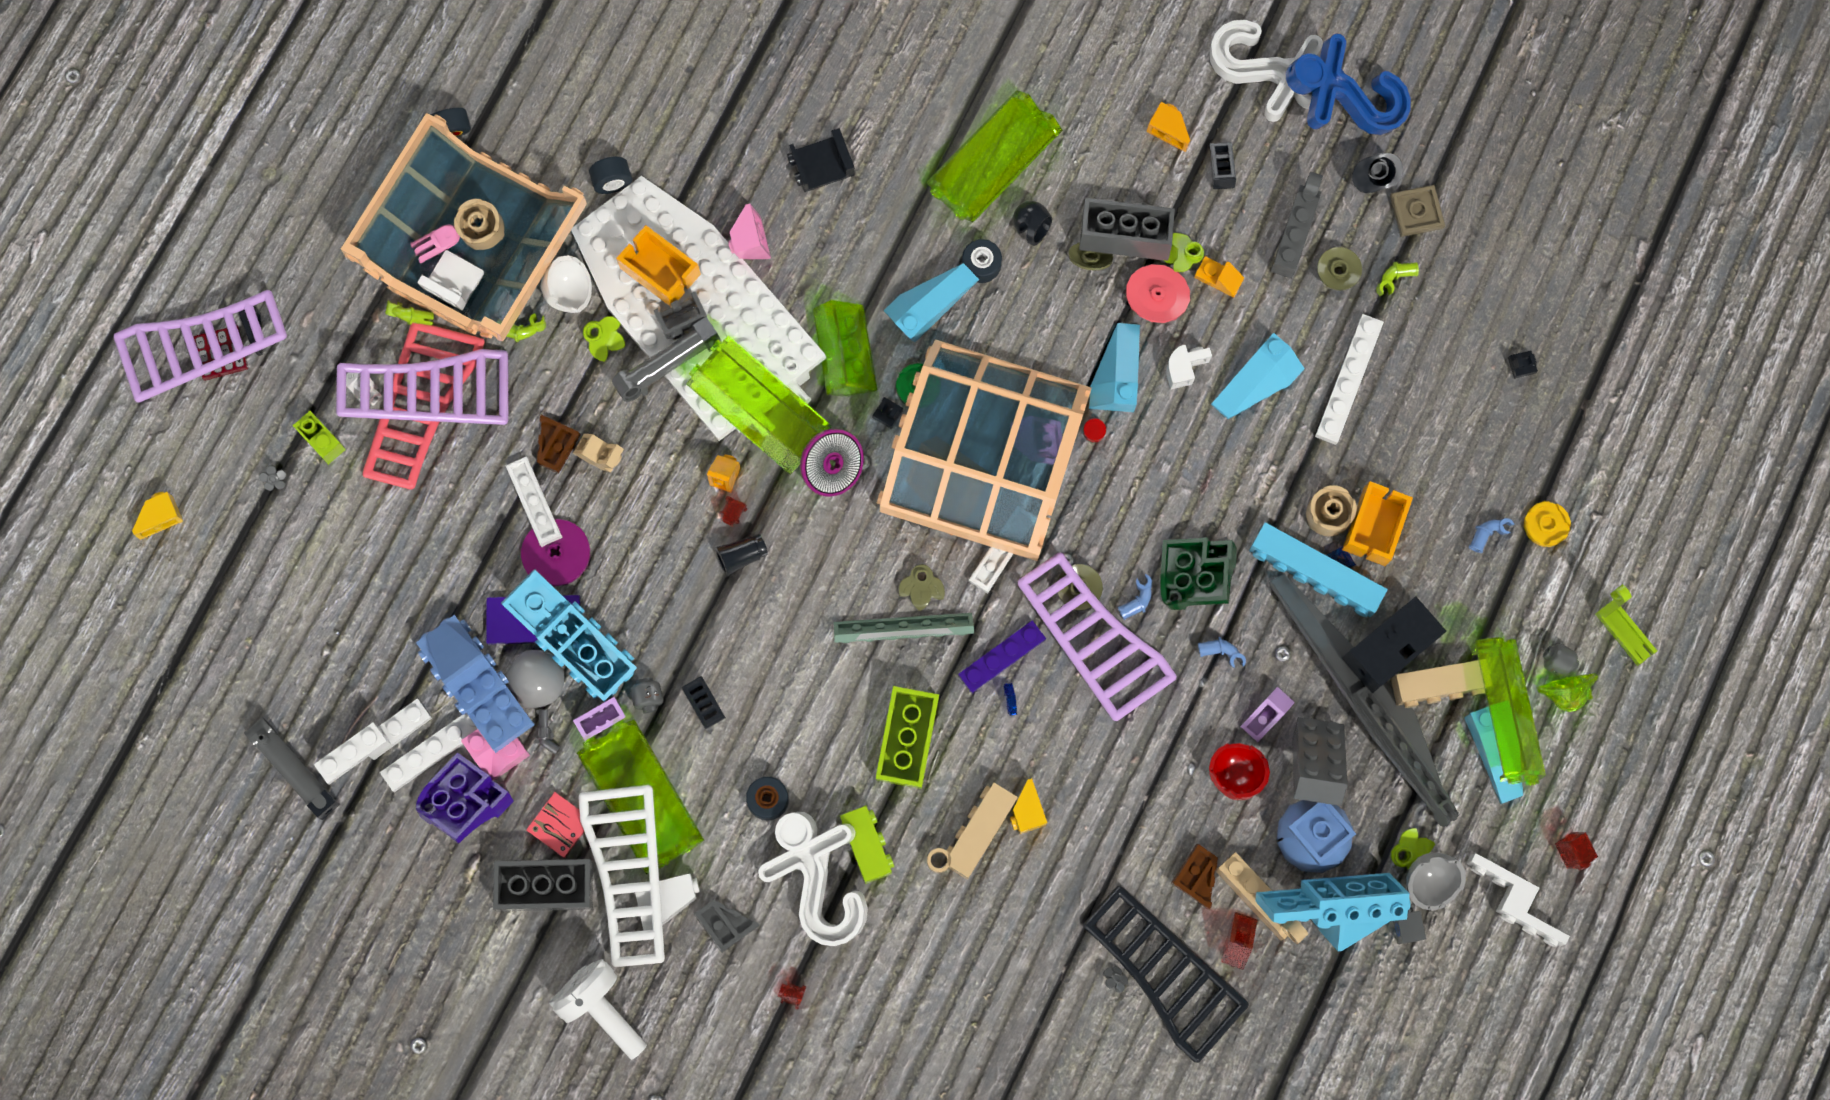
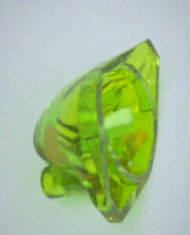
M1591 673L1568 677L1538 686L1536 690L1550 697L1559 709L1572 712L1582 708L1587 700L1593 699L1591 686L1598 679V675Z

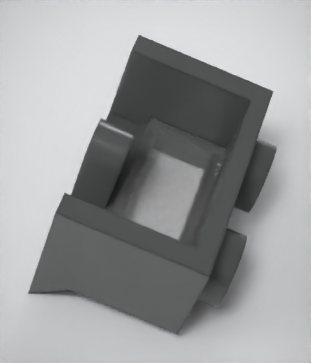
M695 291L691 293V299L682 303L676 300L671 303L672 308L661 313L658 308L653 310L666 339L672 338V340H676L685 334L684 331L690 328L694 330L693 325L707 317Z

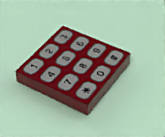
M236 325V326H237V329H238V332H239V334H240V337H241L240 329H239L238 325ZM228 328L216 330L215 333L223 356L234 352L235 349ZM206 333L193 336L202 364L204 365L215 360ZM246 356L202 375V379L206 381L248 370Z

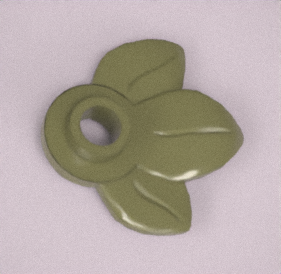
M920 564L911 570L910 576L902 579L900 582L899 596H910L913 605L921 611L929 604L931 597L943 600L945 590L942 581L933 576L930 567ZM918 573H926V578L919 580L917 577Z

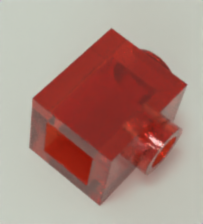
M1571 832L1555 843L1567 869L1584 870L1590 867L1591 862L1598 857L1586 832Z

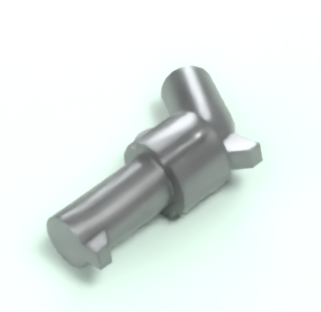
M536 710V713L539 715V728L536 729L534 744H540L543 748L556 754L560 746L550 741L554 738V734L548 728V710Z

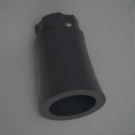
M760 534L715 547L716 555L727 577L737 570L760 560L761 557L768 555L767 547Z

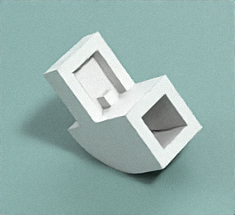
M1186 345L1175 349L1170 356L1166 368L1170 390L1193 384L1195 376L1192 366L1209 363L1212 357L1210 348L1196 347L1191 349L1189 353L1187 352Z

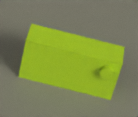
M893 686L875 778L876 781L922 789L939 694Z

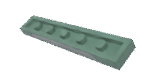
M972 613L834 622L835 643L871 642L874 640H896L899 638L916 639L929 636L942 637L944 635L974 633Z

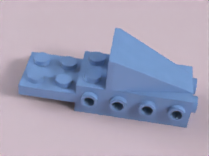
M453 615L451 618L444 619L440 626L433 631L422 635L420 640L416 642L421 649L417 653L425 663L429 661L433 667L430 671L437 680H442L444 683L442 688L450 698L452 696L456 698L458 702L454 705L462 715L468 714L490 747L497 753L534 726V723L506 686L509 682L502 671L497 673L493 668L497 665L489 653L484 655L481 651L484 648L482 643L476 636L472 638L469 635V632L472 631L464 619L459 621Z

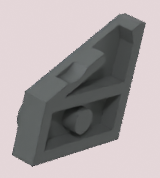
M712 900L694 913L696 919L721 953L759 927L758 922L751 921L740 915L741 913L725 907L724 904L716 900Z

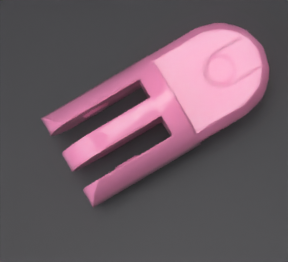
M448 224L410 243L412 248H416L414 252L416 256H420L418 260L421 264L456 245L459 242L460 236L456 232L455 226Z

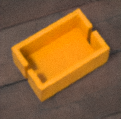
M647 225L633 239L638 253H635L633 245L629 243L616 258L621 270L670 307L672 302L679 300L685 293L684 287L689 289L701 275L699 266L695 261Z
M1369 481L1362 490L1356 516L1350 525L1342 550L1359 557L1366 554L1367 560L1386 566L1393 558L1413 497L1393 490L1386 500L1382 499L1388 493L1389 488Z

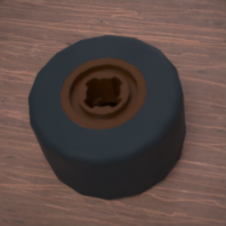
M761 777L749 786L746 792V802L750 812L755 817L761 820L772 821L779 818L786 811L789 804V795L785 785L780 780L774 777Z

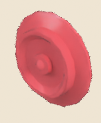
M1151 264L1139 268L1131 275L1126 285V298L1131 309L1141 318L1150 322L1166 323L1176 320L1186 311L1190 302V289L1185 278L1178 272H1175L1174 269L1165 265Z

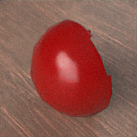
M1227 743L1218 748L1211 757L1209 774L1214 785L1226 797L1232 800H1248L1258 795L1267 785L1270 769L1263 753L1254 746L1241 743Z

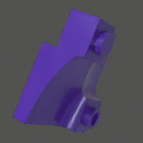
M457 752L424 787L417 799L416 811L423 820L433 824L459 844L478 826L493 817L498 818L514 800L509 792L495 783L487 773Z

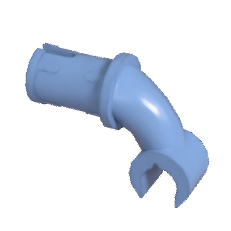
M1505 518L1489 520L1479 526L1477 525L1475 527L1477 531L1469 545V549L1477 553H1483L1489 536L1493 535V531H1497L1501 535L1509 534L1511 532L1506 531L1503 525L1513 526L1515 524L1511 519Z
M1145 574L1147 580L1145 586L1139 583L1138 578L1136 580L1137 589L1140 591L1139 597L1135 596L1136 599L1117 607L1123 620L1141 611L1145 612L1151 599L1152 580L1149 575Z
M1218 637V640L1198 643L1200 657L1219 653L1224 655L1225 653L1230 658L1229 664L1232 668H1235V658H1240L1242 667L1245 666V656L1240 654L1233 644L1221 639V637Z

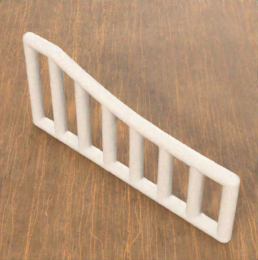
M650 785L582 792L579 794L580 822L594 856L603 888L610 937L611 964L614 967L662 963L665 955L653 788ZM644 795V809L589 815L588 801ZM645 819L646 833L607 838H596L592 828L594 824ZM647 843L648 857L605 862L601 851L603 847ZM649 867L650 881L611 885L608 871ZM650 891L651 905L619 909L615 907L614 894ZM652 915L653 930L619 933L617 918ZM654 939L655 954L620 956V942Z

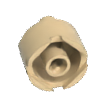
M471 199L459 207L454 219V226L458 235L468 246L474 250H486L494 247L503 239L504 221L491 203L481 199Z
M1334 485L1324 487L1313 496L1307 506L1306 518L1310 529L1323 536L1340 535L1354 520L1357 505L1346 489ZM1328 508H1332V512L1334 513V515L1330 514Z

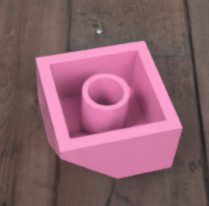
M478 729L461 740L480 769L487 773L493 781L530 756L518 737L497 753L493 751Z

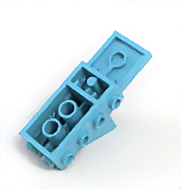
M535 569L501 602L509 612L537 637L535 642L544 651L549 649L554 654L552 659L561 667L566 665L571 670L568 674L576 682L579 683L582 680L588 686L585 690L594 699L597 696L603 701L611 698L617 692L618 687L624 681L629 680L637 669L632 663L635 658L627 650L624 649L621 652L616 647L618 642L609 633L604 636L599 631L601 626L592 617L588 620L583 615L585 610L577 602L571 604Z
M1390 873L1301 880V889L1256 892L1255 898L1256 903L1275 923L1283 924L1287 921L1295 920L1306 922L1311 919L1337 951L1345 950L1390 921L1407 920L1408 910L1410 909V893Z

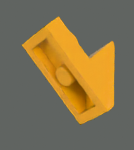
M1206 256L1194 278L1233 298L1244 280L1241 273L1230 262L1227 261L1224 266Z

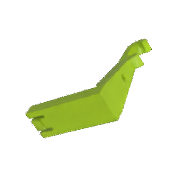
M1622 584L1610 593L1613 600L1595 613V615L1634 663L1639 666L1651 655L1655 654L1657 649L1621 607V605L1632 598L1630 591Z

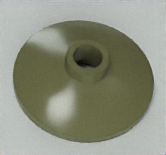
M1080 243L1074 244L1069 249L1068 256L1070 261L1082 269L1103 270L1108 268L1113 262V254L1079 250Z
M1334 247L1321 255L1317 264V273L1324 285L1333 290L1342 291L1350 289L1357 284L1362 275V264L1359 257L1353 251L1344 247ZM1334 269H1340L1342 274H1336Z
M1071 565L1099 600L1103 591V584L1099 574L1088 565ZM1064 571L1060 574L1058 580L1066 575ZM1073 583L1057 592L1064 604L1080 594V592L1075 591ZM1086 600L1074 610H1085L1092 606Z

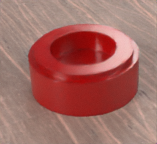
M1094 418L1085 423L1083 435L1088 441L1099 442L1104 438L1106 425L1103 421Z

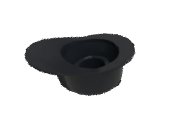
M1381 153L1359 161L1352 172L1353 184L1363 193H1373L1390 188L1401 180L1403 164L1396 155L1391 153Z

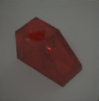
M1238 912L1234 913L1223 947L1222 963L1244 970L1253 949L1257 919Z

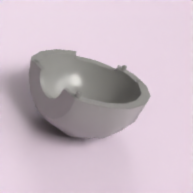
M526 650L516 658L508 670L506 678L509 682L506 686L522 707L528 709L542 708L552 704L560 696L564 686V671L552 659L553 655L543 650Z
M1428 853L1418 857L1411 864L1406 877L1407 891L1410 893V898L1415 905L1427 910L1444 908L1445 905L1456 898L1461 890L1463 891L1466 882L1465 869L1460 861L1442 853Z

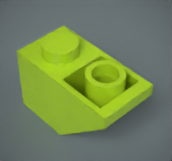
M311 411L292 425L328 465L346 450Z

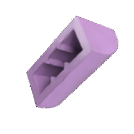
M615 697L573 720L584 741L626 716Z

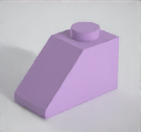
M1277 687L1240 727L1259 742L1295 702Z

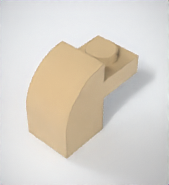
M583 434L573 454L589 464L611 473L613 468L621 461V453L624 449L617 444H607L593 434Z

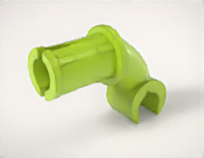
M1393 262V265L1382 276L1381 283L1377 285V294L1379 296L1384 294L1383 286L1388 289V295L1392 294L1395 288L1392 283L1394 279L1418 276V263L1398 264V262Z
M390 300L387 301L386 315L398 317L406 321L408 325L412 323L433 324L430 319H434L432 311L414 310V307L403 308V304L400 302L394 304Z
M532 314L529 318V325L525 327L523 325H513L506 337L515 339V342H520V340L533 336L536 332L543 331L546 328L544 315L540 322H536V314Z

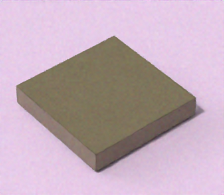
M1435 185L1391 193L1390 199L1401 237L1444 229L1445 223Z

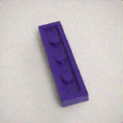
M1032 620L960 672L958 677L972 694L1043 643L1046 637Z

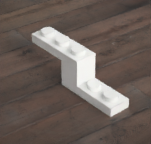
M416 699L380 726L372 722L315 763L314 766L326 783L330 785L368 756L373 760L377 759L431 720L432 717L419 699Z
M1476 853L1470 855L1466 864L1472 867L1471 870L1481 876H1484V874L1493 878L1492 882L1504 888L1508 886L1496 912L1502 915L1501 918L1511 924L1516 922L1522 925L1523 931L1534 936L1538 934L1544 937L1543 941L1553 947L1566 945L1570 937L1569 935L1527 913L1539 887Z

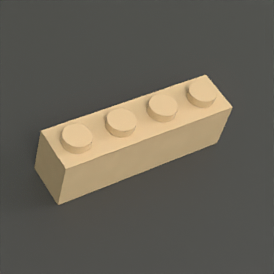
M1486 659L1402 673L1391 678L1396 705H1404L1405 708L1418 706V702L1426 700L1427 704L1441 702V698L1444 697L1456 700L1463 698V694L1471 693L1472 696L1486 694L1485 690L1492 687Z

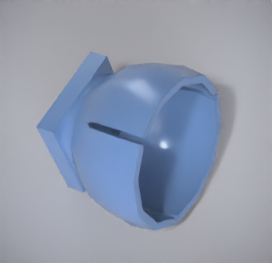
M1300 800L1290 805L1279 820L1277 840L1284 839L1277 842L1285 860L1299 870L1324 873L1342 864L1351 850L1352 837L1356 833L1353 831L1345 811L1339 806Z

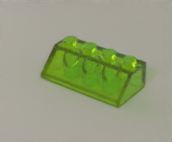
M830 300L813 308L818 345L826 355V359L821 364L827 395L844 397L877 391L863 305Z

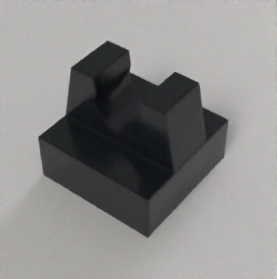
M1531 350L1508 357L1514 379L1538 372L1536 358Z
M884 397L873 413L872 418L892 429L902 414L903 407Z

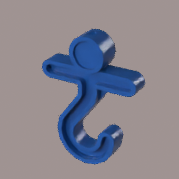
M1334 34L1324 41L1320 57L1308 53L1302 55L1288 66L1286 81L1292 91L1302 95L1312 92L1307 116V123L1312 129H1320L1330 121L1335 99L1342 104L1360 129L1375 135L1386 134L1398 128L1406 121L1411 110V98L1406 85L1399 77L1389 71H1384L1372 79V89L1380 94L1387 104L1385 113L1376 110L1356 81L1346 75L1341 69L1346 49V39L1341 34Z

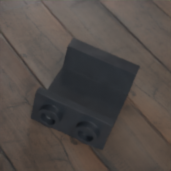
M840 128L831 130V138L795 149L794 144L789 145L790 153L787 154L790 166H795L797 173L794 176L797 185H802L804 192L855 176V167Z

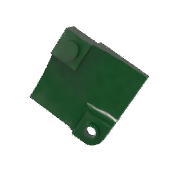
M1208 537L1163 540L1160 590L1162 601L1167 608L1171 610H1186V607L1192 605L1229 604L1232 574L1234 568H1236L1237 547L1233 540L1209 541ZM1175 597H1179L1178 600L1172 602Z

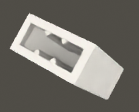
M691 874L659 881L662 926L697 899L696 893L700 892L697 878L692 879ZM650 891L635 892L638 907L651 905ZM652 915L640 916L643 930H653Z

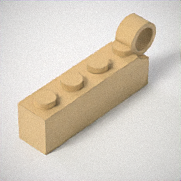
M993 783L991 787L986 786L980 795V798L983 799L980 806L974 805L967 816L971 819L967 827L962 825L957 832L955 838L958 841L955 846H949L947 850L936 848L929 853L927 857L929 869L935 873H943L949 868L968 880L1018 797L996 783ZM941 853L946 857L947 864L943 868H935L932 865L931 857L934 854Z
M1236 852L1215 870L1280 941L1288 936L1294 943L1299 944L1308 935L1307 930L1298 920L1279 924L1273 922L1256 903L1255 898L1256 892L1272 890Z

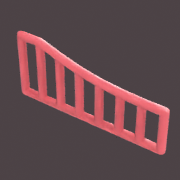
M412 323L409 327L398 364H408L411 352L437 359L458 355L414 343L418 331L474 345L473 351L483 349L485 341L480 337L434 325ZM476 359L463 363L466 366L463 369V384L476 368ZM430 370L417 372V376L430 379ZM395 373L393 377V410L407 411L406 409L394 407L398 394L407 396V387L401 385L404 373ZM440 373V382L452 385L445 396H440V413H445L453 400V376ZM416 389V399L430 402V393ZM380 419L362 474L368 479L412 490L416 486L422 464L440 422L416 421L428 425L424 436L421 437L387 428L389 419ZM384 436L419 445L416 457L413 458L380 449ZM377 458L411 466L409 478L404 479L374 471Z

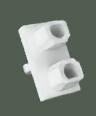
M347 373L346 387L360 402V373ZM370 378V404L374 406L381 399L382 395L377 391L378 386Z

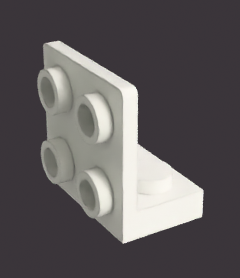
M446 250L430 277L427 278L422 275L417 283L424 290L463 310L483 277L484 271Z

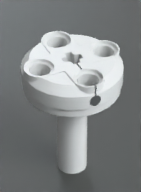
M600 959L579 969L550 1000L549 1004L552 1006L553 1011L566 1023L574 1021L588 1011L632 1060L646 1048L647 1044L604 997L614 985L617 975L607 962Z

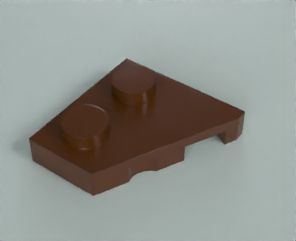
M541 414V433L538 438L540 448L537 453V463L559 474L581 434Z
M1196 844L1171 884L1206 909H1210L1212 907L1211 895L1212 887L1215 884L1214 872L1217 868L1218 857L1200 844Z

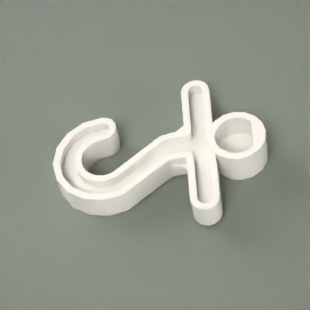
M1233 20L1224 24L1215 33L1209 51L1210 63L1220 77L1235 84L1272 81L1278 84L1264 112L1268 121H1278L1294 96L1299 105L1309 109L1312 92L1302 95L1292 91L1286 81V70L1291 63L1302 55L1309 53L1319 56L1323 41L1319 36H1309L1295 58L1269 57L1238 60L1231 56L1229 48L1239 43L1248 46L1256 45L1261 35V27L1257 23L1248 20Z
M797 811L786 814L779 819L775 829L778 843L790 851L763 864L759 868V877L764 882H771L796 869L801 870L804 875L799 909L802 928L811 939L822 945L837 946L847 943L861 932L867 920L868 907L863 893L852 891L844 896L845 917L838 925L830 924L823 918L822 906L828 876L827 867L830 852L851 842L855 837V829L850 824H842L817 836V825L814 819L805 812Z

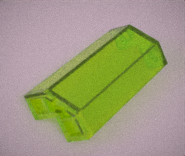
M1016 90L927 181L931 188L930 192L936 199L946 204L960 220L963 221L965 219L973 223L1063 130L1053 114L1039 110L1028 93Z
M727 336L723 342L718 339L710 348L713 353L701 366L696 364L689 372L691 378L686 385L791 475L800 465L803 451L809 441L818 433L831 429L832 425L730 336Z
M1501 637L1475 640L1470 647L1472 655L1477 654L1503 771V775L1500 776V782L1507 781L1509 785L1525 782L1526 786L1539 784V780L1544 778L1546 773L1516 640L1509 639L1504 642V639Z
M635 719L628 722L621 720L612 726L613 730L606 736L599 739L592 737L583 742L584 747L577 752V755L598 791L642 785L652 786L658 869H661L668 865L671 860L680 855H685L705 840ZM644 795L604 799L610 813L644 809ZM645 819L616 822L624 836L646 833ZM647 843L629 845L636 858L648 857ZM642 867L645 874H649V867Z

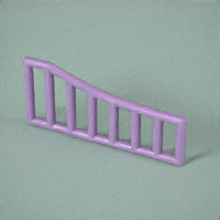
M265 290L240 302L202 315L178 320L139 323L114 334V340L136 402L145 401L280 342L287 337L275 299L270 290ZM263 301L266 302L276 330L275 334L264 338L253 307ZM242 310L246 312L256 341L245 347L233 317L234 313ZM223 317L235 349L234 352L224 356L211 322ZM203 324L215 360L204 365L202 364L190 326ZM181 328L194 369L182 374L168 333L169 329ZM148 331L159 332L174 378L163 383L145 334ZM135 334L153 387L141 391L124 340Z
M479 349L453 357L412 364L339 363L337 365L336 413L339 417L506 425L508 423V352L505 350ZM486 358L499 359V415H486ZM476 359V414H463V363ZM453 366V413H440V368ZM430 370V412L416 411L417 372ZM346 372L360 373V408H346ZM393 373H407V411L393 410ZM370 374H384V410L369 409Z
M1058 552L1018 580L1020 589L1113 721L1120 720L1176 680L1175 672L1163 655L1123 626L1101 604L1076 573L1063 553ZM1059 563L1066 575L1036 595L1029 584ZM1070 583H1073L1080 594L1052 614H1049L1042 603ZM1087 600L1095 612L1063 634L1056 621ZM1101 618L1112 627L1078 652L1075 651L1069 642ZM1119 634L1130 642L1128 646L1091 672L1082 661ZM1138 649L1151 657L1104 691L1096 681L1098 677ZM1158 664L1165 676L1117 710L1109 698Z

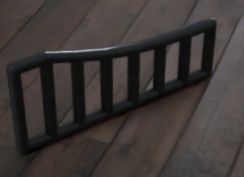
M1117 886L1084 922V929L1100 942L1136 980L1153 1004L1175 1045L1193 1062L1199 1063L1248 1008L1249 1003L1122 886ZM1120 897L1130 908L1105 935L1095 924ZM1138 913L1148 924L1122 952L1112 941ZM1156 930L1166 940L1138 970L1129 958ZM1174 946L1184 956L1153 989L1145 977L1171 947ZM1191 962L1201 973L1173 1005L1166 1010L1159 997ZM1210 979L1219 989L1179 1033L1172 1019L1201 986ZM1227 995L1237 1006L1196 1051L1186 1040Z

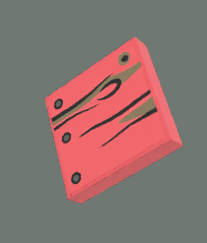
M556 792L553 793L526 830L563 858H566L584 833L580 822L579 809Z

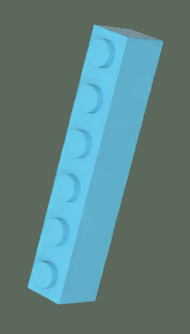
M1266 522L1249 549L1256 559L1269 561L1276 570L1289 572L1294 575L1293 578L1298 582L1311 584L1318 593L1331 595L1334 597L1335 602L1343 606L1349 605L1353 607L1354 611L1363 617H1372L1388 590Z

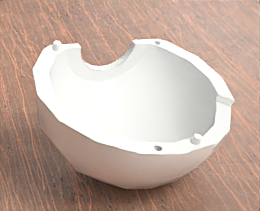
M567 255L557 257L551 262L541 278L540 289L545 301L553 308L564 312L578 313L587 307L590 301L592 283L585 265L576 257Z

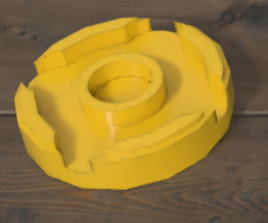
M1549 501L1535 504L1528 510L1524 518V529L1527 536L1533 543L1543 547H1552L1560 544L1567 538L1571 527L1568 512L1561 505L1550 503Z

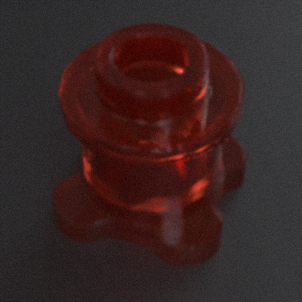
M726 496V505L723 511L719 512V515L722 517L721 521L730 526H733L734 523L739 524V518L742 512L747 511V505L730 496Z
M788 980L787 984L782 983L777 996L782 998L780 1003L787 1002L795 1005V1009H799L806 986L800 987L791 984L790 980Z

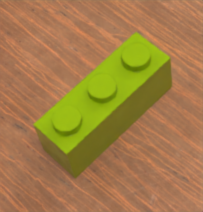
M867 806L840 815L842 824H850L855 829V837L849 843L865 884L891 875V868L895 866L890 854L885 855L882 846L886 845L882 832L877 833L874 824L878 822L873 809L868 811Z

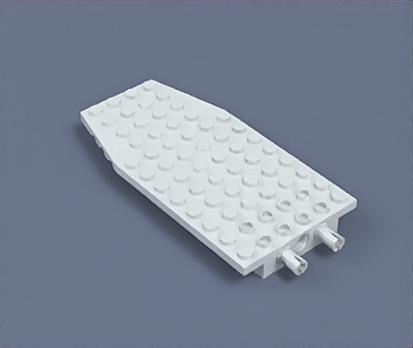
M640 176L571 229L610 313L621 323V326L647 357L650 358L680 339H666L653 311L658 308L661 313L671 307L621 270L616 258L629 243L633 245L635 253H638L633 239L647 225L695 261L699 266L701 275L689 289L684 287L685 293L679 299V302L682 303L691 299V293L695 291L707 314L708 320L718 333L723 344L711 352L705 349L664 377L718 441L722 440L734 429L740 433L752 423L766 436L769 434L768 430L772 432L775 426L764 414L786 396L790 395L799 408L805 406L804 402L806 405L810 402L811 398L800 386L810 379L809 371L825 360L826 355L742 258L739 259L735 253L732 254L729 243L714 225L643 176ZM694 309L665 324L670 329L699 314ZM690 328L684 331L685 334L683 336L693 331V329Z

